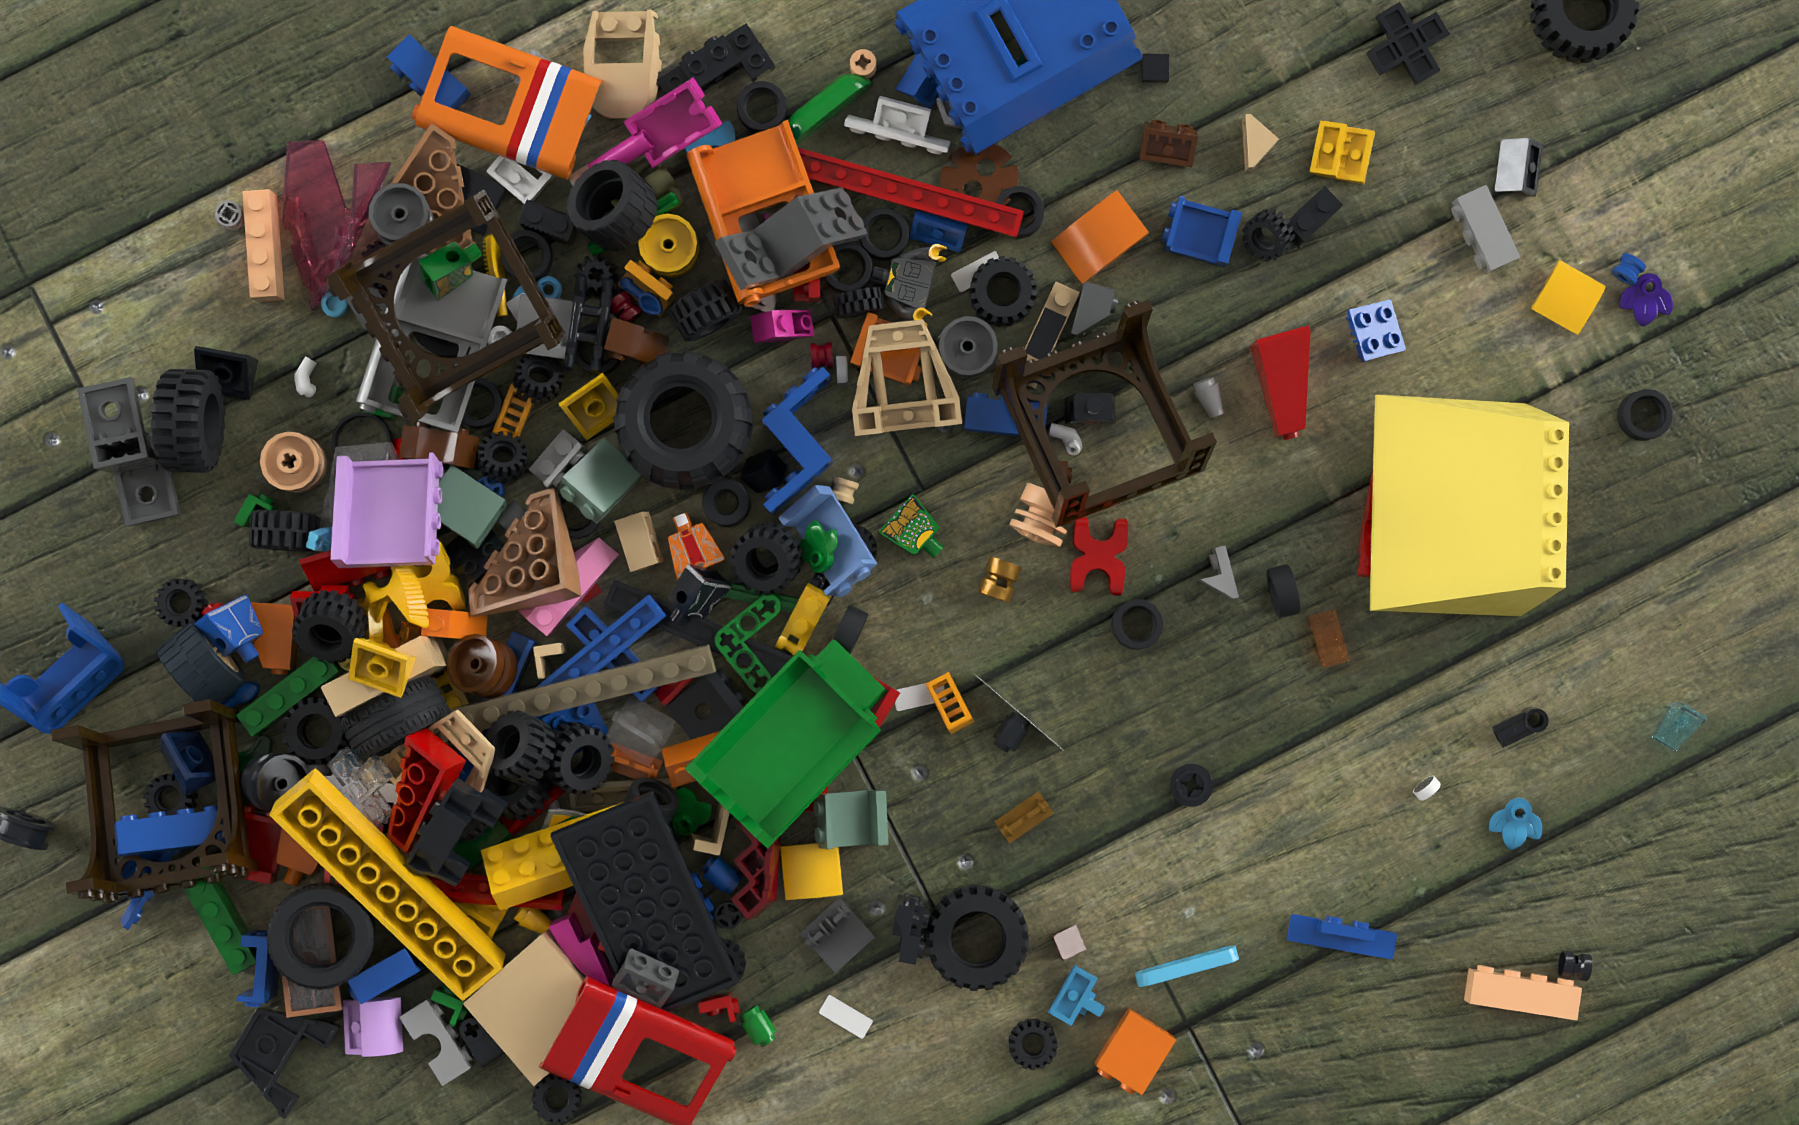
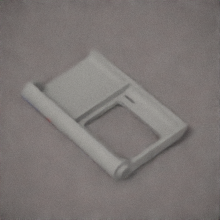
M423 254L411 262L401 274L394 296L396 317L405 335L409 338L412 332H418L458 344L459 351L457 357L472 354L486 347L507 279L473 271L471 278L437 301L423 282L418 263L420 259L428 255ZM397 329L392 330L394 336L399 335V331ZM376 338L356 402L361 404L359 409L375 414L377 409L403 417L398 404L390 401V395L395 382L393 375L395 369L390 361L386 362L379 351L381 345ZM475 381L445 396L437 414L426 413L417 422L458 433Z

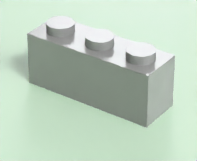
M1487 185L1460 196L1452 202V214L1457 222H1461L1464 229V240L1468 246L1472 245L1476 254L1474 255V260L1480 270L1483 269L1484 273L1488 274L1520 258Z

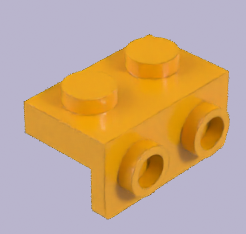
M630 259L624 267L627 272L622 279L630 277L644 292L656 295L662 303L663 314L676 297L671 291L673 286L662 277L657 280L651 276L652 270L640 260L636 264ZM625 290L629 295L635 298L631 293Z

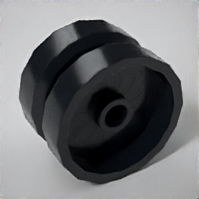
M276 753L261 754L249 761L244 768L240 781L241 792L248 805L255 810L270 813L275 801L303 779L310 771L305 762L296 756Z

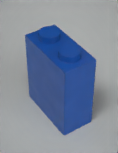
M405 947L348 981L350 985L348 986V991L355 1001L358 1000L360 1004H363L418 973L426 966Z

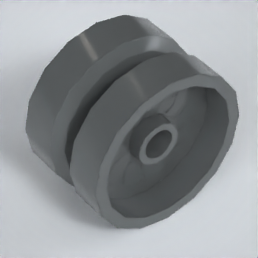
M393 183L383 187L373 196L369 205V219L372 227L386 246L434 220L425 196L416 187L406 183Z
M964 316L951 321L941 330L937 338L936 347L947 371L956 376L969 377L983 372L992 364L997 354L998 342L993 329L987 322L977 317ZM969 341L971 343L969 346L971 350L965 351L962 347L963 343Z

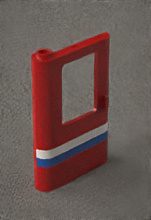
M586 976L579 987L572 1011L544 1061L540 1063L539 1068L671 1125H691L727 1061L731 1062L737 1048L734 1046L733 1039ZM650 1038L710 1065L707 1074L688 1105L679 1104L622 1079L623 1073L643 1039Z

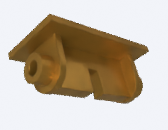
M1038 791L994 822L1010 844L1054 813Z

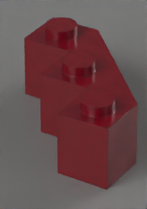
M737 821V825L751 840L752 844L734 862L750 882L731 900L745 918L750 920L757 918L777 899L781 835L767 849Z

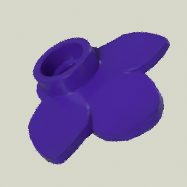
M1653 273L1642 274L1637 278L1638 281L1634 286L1625 289L1621 294L1619 308H1633L1634 317L1642 327L1651 323L1658 312L1664 315L1671 314L1673 308L1672 296L1667 290L1662 288L1661 279ZM1652 282V290L1646 291V284Z

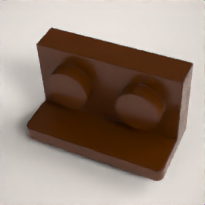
M1151 120V123L1145 122L1139 159L1192 167L1198 139L1197 130H1194L1193 126L1187 124H1177V127L1169 126L1165 121Z

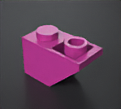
M770 310L750 317L754 343H774L814 336L811 310Z

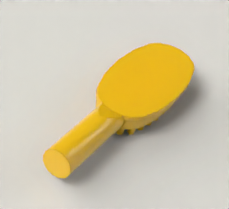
M487 235V237L483 238L484 241L482 242L486 243V245L482 246L486 248L483 250V252H486L483 256L487 257L484 258V261H487L484 265L488 266L485 270H489L486 274L497 278H505V268L501 263V249L493 235ZM505 289L497 311L498 317L508 316Z

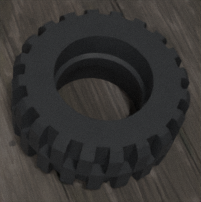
M1531 0L1530 7L1534 11L1530 14L1531 23H1536L1537 25L1533 29L1535 36L1541 35L1544 40L1540 44L1545 49L1550 46L1554 50L1552 55L1557 58L1565 55L1568 62L1574 63L1580 59L1581 63H1588L1594 58L1599 60L1612 53L1631 35V30L1638 21V17L1635 15L1640 12V2H1635V0H1602L1606 8V22L1602 28L1596 31L1582 30L1573 25L1565 15L1563 0Z
M169 369L157 381L151 408V436L157 462L169 472L206 473L214 469L215 465L219 462L222 444L224 443V397L218 377L209 370Z
M974 884L954 889L952 893L942 897L937 906H934L926 928V948L935 970H938L942 978L946 981L949 980L954 983V986L961 989L964 987L969 988L970 991H978V989H986L987 991L994 989L993 986L998 984L1003 985L1008 982L1009 977L1015 976L1019 971V966L1022 962L1024 963L1027 956L1026 951L1027 947H1029L1028 927L1022 912L1013 899H1010L1004 892L993 889L991 886H976ZM982 912L988 914L1001 927V947L995 956L985 962L974 963L966 961L953 948L951 941L952 930L956 922L968 913Z

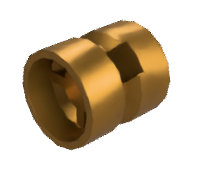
M990 556L985 568L988 575L982 578L977 592L1010 603L1015 590L1012 583L1018 581L1022 567ZM997 578L1003 580L1000 586L996 585Z

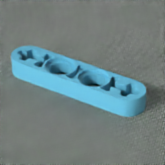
M1235 945L1226 946L1135 972L1138 987L1149 986L1239 960Z

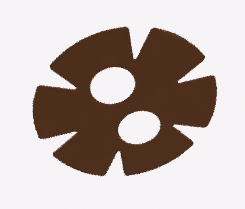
M996 144L980 152L979 156H974L971 151L967 153L962 146L949 156V159L959 168L943 166L940 185L941 188L948 190L958 189L956 192L964 194L963 188L965 184L969 181H977L982 186V192L976 198L995 203L1002 193L1000 189L1018 186L1019 172L1017 165L1001 168L1012 156ZM983 159H990L995 163V171L989 176H982L977 171V164ZM1005 198L1002 205H1006L1010 201V198Z

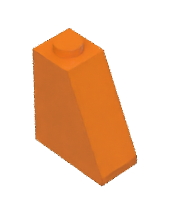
M251 602L263 629V635L253 642L260 655L259 659L262 668H271V674L287 675L288 670H296L298 643H295L293 639L295 635L292 634L295 621L292 605Z
M439 609L426 610L428 612L427 619H429L428 628L422 627L421 636L461 639L466 635L479 634L487 637L488 615L472 617L470 612Z

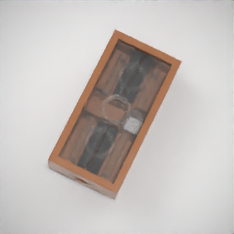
M313 906L303 910L296 917L292 926L291 941L295 951L309 963L330 965L339 961L334 913L331 907ZM282 976L286 1018L343 1009L342 985L322 990L306 989L298 986L296 983L293 984L285 976Z

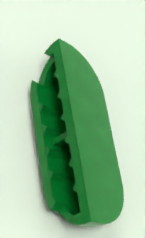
M853 73L842 75L796 110L788 119L796 145L800 144L873 86V83L865 76Z

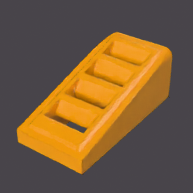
M513 382L509 387L492 433L498 435L499 431H503V436H507L508 432L513 433L512 438L514 439L516 436L520 437L534 403H531L532 398L530 397L527 401L516 397L517 388H514ZM511 403L524 407V410L520 411L510 405ZM510 413L519 417V422L506 417V414ZM504 422L515 427V432L502 427V423Z
M949 672L925 684L951 734L975 722ZM949 683V688L936 694L935 689ZM954 693L955 697L943 703L940 702V699ZM959 703L960 707L948 713L945 712V709ZM964 713V717L951 723L950 719Z

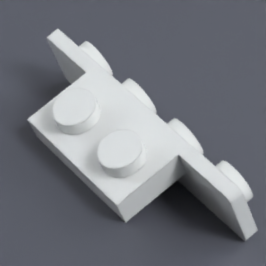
M880 96L878 99L873 121L848 115L844 126L850 127L849 130L854 133H873L878 139L889 141L892 138L901 141V144L907 147H916V145L926 147L928 152L934 154L947 153L950 146V141L925 135L931 109Z

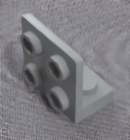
M526 294L520 295L516 330L539 318ZM545 297L566 334L556 347L547 350L545 345L542 344L526 354L565 359L573 301Z
M563 429L528 470L543 481L547 488H557L562 477L589 450Z

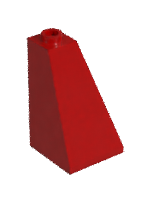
M1309 325L1257 339L1250 345L1275 437L1283 436L1284 441L1299 437V431L1306 428L1311 332Z

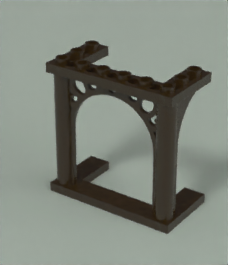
M485 190L474 194L459 207L354 264L349 262L326 276L328 279L327 287L334 297L338 296L340 301L352 295L351 303L358 314H363L367 321L365 327L372 338H377L381 345L379 351L386 362H391L395 369L393 375L400 386L404 385L406 391L398 399L400 402L398 407L405 419L409 418L412 423L421 419L437 400L542 344L545 345L547 350L556 347L566 334ZM486 223L539 318L466 356L447 358L430 354L411 342L398 323L394 307V296L398 280L407 266L421 255L475 226L478 227ZM391 271L393 279L389 281L379 276V274L384 273V276H386ZM372 283H380L387 288L388 295L383 298L375 297L370 293L369 286ZM384 303L388 308V312L382 314V308L376 304ZM393 329H397L399 331L398 336H394V334L392 333ZM407 350H411L415 354V359L411 364L410 356L405 355ZM422 359H427L431 364L430 374L425 378H421L417 374V365ZM442 363L447 367V369L440 370L442 374L437 376V364Z
M1149 300L1143 302L1134 301L1126 305L1123 309L1118 329L1113 333H1101L1094 340L1086 343L1083 341L1076 342L1067 350L1061 352L1059 350L1052 351L1045 358L1037 361L1034 359L1026 361L1028 355L1024 346L1016 349L1015 347L1006 348L997 357L992 389L996 396L1002 395L1054 509L1052 520L1056 528L1204 472L1217 441L1213 432L1193 440L1190 439L1160 376L1152 354L1147 325L1153 310ZM1118 351L1122 354L1123 361L1119 366L1112 367L1108 362V357L1111 353ZM1102 357V363L1094 364L1092 360L1096 361ZM1129 362L1131 363L1129 369L1132 370L1133 373H1126L1124 371L1128 366ZM1076 367V370L1071 371L1070 368ZM1085 372H1104L1126 380L1138 390L1145 400L1174 464L1088 496L1090 489L1086 480L1070 486L1048 439L1044 426V410L1048 398L1063 381ZM1052 375L1055 377V380L1052 382H1047L1044 379L1050 378ZM1038 383L1044 388L1045 392L1042 395H1034L1027 390L1026 385ZM1028 401L1035 403L1038 402L1039 407L1034 410L1032 407V403L1029 404Z
M208 699L183 704L185 717L103 733L79 725L51 730L52 741L83 751L91 832L89 864L81 879L66 882L67 894L77 895L78 899L90 898V901H101L102 904L118 902V897L127 896L128 899L144 897V892L153 891L154 894L167 893L171 891L170 887L180 886V889L194 888L197 886L196 882L206 881V884L223 882V877L232 876V879L249 877V872L258 871L257 860L250 858L244 800L240 786L241 774L235 724L241 723L236 716L239 711ZM210 729L218 810L214 826L206 840L189 855L169 862L150 861L139 855L125 856L121 859L117 857L114 828L116 814L109 748L158 739L164 733L194 732ZM223 831L222 839L226 840V844L221 840H217V834ZM212 845H216L221 849L222 853L207 855V849ZM200 857V863H196L197 866H195L194 860ZM130 861H135L137 863L135 873L130 878L125 879L123 877L125 865ZM174 864L176 869L171 872L170 867ZM150 867L152 869L151 874H143L144 868Z

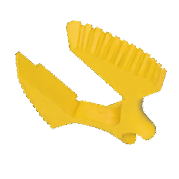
M395 568L388 585L381 588L373 581H368L363 585L366 598L357 599V605L364 608V614L368 617L365 639L390 647L387 643H383L382 616L387 604L392 601L410 623L428 628L429 619H427L428 612H426L427 606L425 605L424 595H422L420 583L417 581L418 578L410 568Z

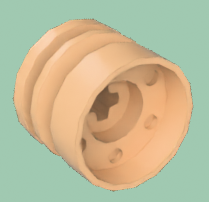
M1027 483L1020 500L1029 506V510L1016 509L1014 513L1022 517L1024 521L1011 519L1009 526L1032 541L1042 545L1060 547L1063 540L1052 534L1056 532L1066 535L1067 530L1062 526L1055 527L1052 520L1054 509L1045 489Z

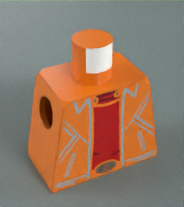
M687 512L673 518L678 533L668 536V542L677 579L680 578L688 564L710 568L727 561L704 523L693 526Z

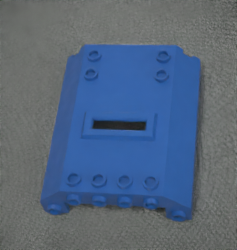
M917 0L897 11L895 16L897 20L894 21L901 36L906 34L916 55L921 54L925 62L922 64L926 75L929 79L932 77L935 79L938 85L935 90L942 102H948L951 108L949 115L956 126L960 124L963 129L961 132L963 137L960 138L964 149L967 153L971 151L974 156L1143 59L1140 50L1136 48L1132 41L1136 39L1135 33L1117 0ZM999 10L1028 62L1019 67L990 18V15Z

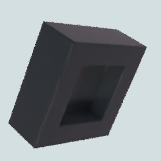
M1142 54V82L1168 83L1169 54Z

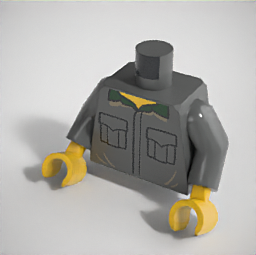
M934 244L931 247L917 248L902 253L898 258H893L890 270L874 267L871 282L886 286L884 298L887 299L888 306L900 318L912 321L921 320L925 315L932 316V313L925 309L936 267V262L932 260L945 262L946 258L939 256V252L942 249H947L946 246Z

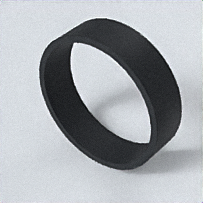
M355 413L345 417L338 423L332 435V450L336 459L337 456H341L338 449L340 432L347 423L361 417L375 419L382 425L387 435V449L380 461L390 458L393 451V436L387 424L380 418L367 413Z

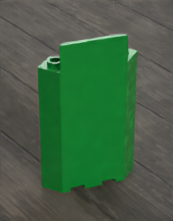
M832 640L816 657L812 653L807 657L799 650L686 766L685 770L768 849L881 731L880 727L875 723L878 718L870 710L888 691L836 640Z

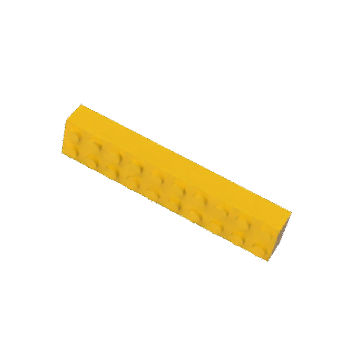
M316 768L275 801L269 816L462 1001L503 969L506 953L426 875L416 874L405 867L404 863L407 857Z

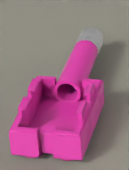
M694 77L626 119L624 124L632 136L571 174L569 177L571 185L574 186L575 181L586 169L588 170L592 165L604 160H618L627 165L644 154L653 168L718 128L722 122L713 107L710 105L706 108L701 100L705 95Z

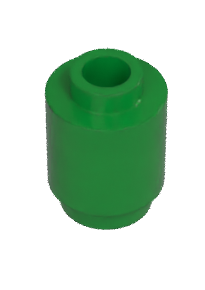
M758 1005L753 1006L739 1016L742 1020L741 1025L754 1046L760 1043L761 1047H764L775 1039L773 1034L777 1030L764 1009L760 1010Z

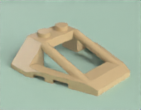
M923 319L869 326L852 407L855 436L962 424L959 395ZM919 347L926 400L888 404L881 352ZM932 361L946 398L937 399ZM872 365L877 406L866 407Z
M456 710L431 725L428 729L435 735L438 734L437 737L445 743L449 739L474 765L465 783L481 793L494 759L495 747L459 710ZM404 744L394 748L379 767L395 786L397 782L401 781L403 769L400 768V764L407 750Z

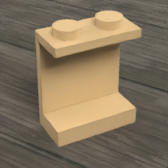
M719 803L711 838L690 834L688 845L695 851L720 856L730 812Z

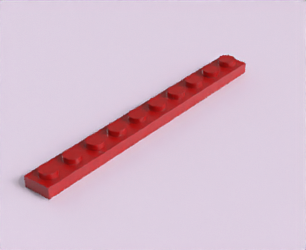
M798 148L809 180L843 188L844 190L1014 238L1018 236L1024 215L1022 210Z

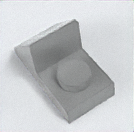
M1226 546L1212 549L1213 554L1209 555L1213 571H1218V575L1198 581L1229 599L1239 598Z

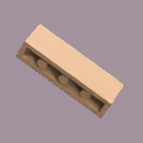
M270 189L242 191L250 298L257 302L285 300L277 195Z
M1478 965L1477 969H1468L1464 1000L1470 1004L1571 1020L1578 1019L1582 988L1574 985V980L1558 977L1557 982L1548 981L1547 976L1531 973L1530 978L1520 976L1521 972L1504 969L1503 974L1494 972L1493 967Z

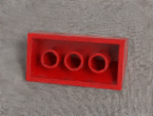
M331 550L299 559L300 565L314 591H319L322 585L349 584L350 588L365 584L364 579L372 576L375 577V580L391 576L390 571H392L391 566L338 568L331 561Z

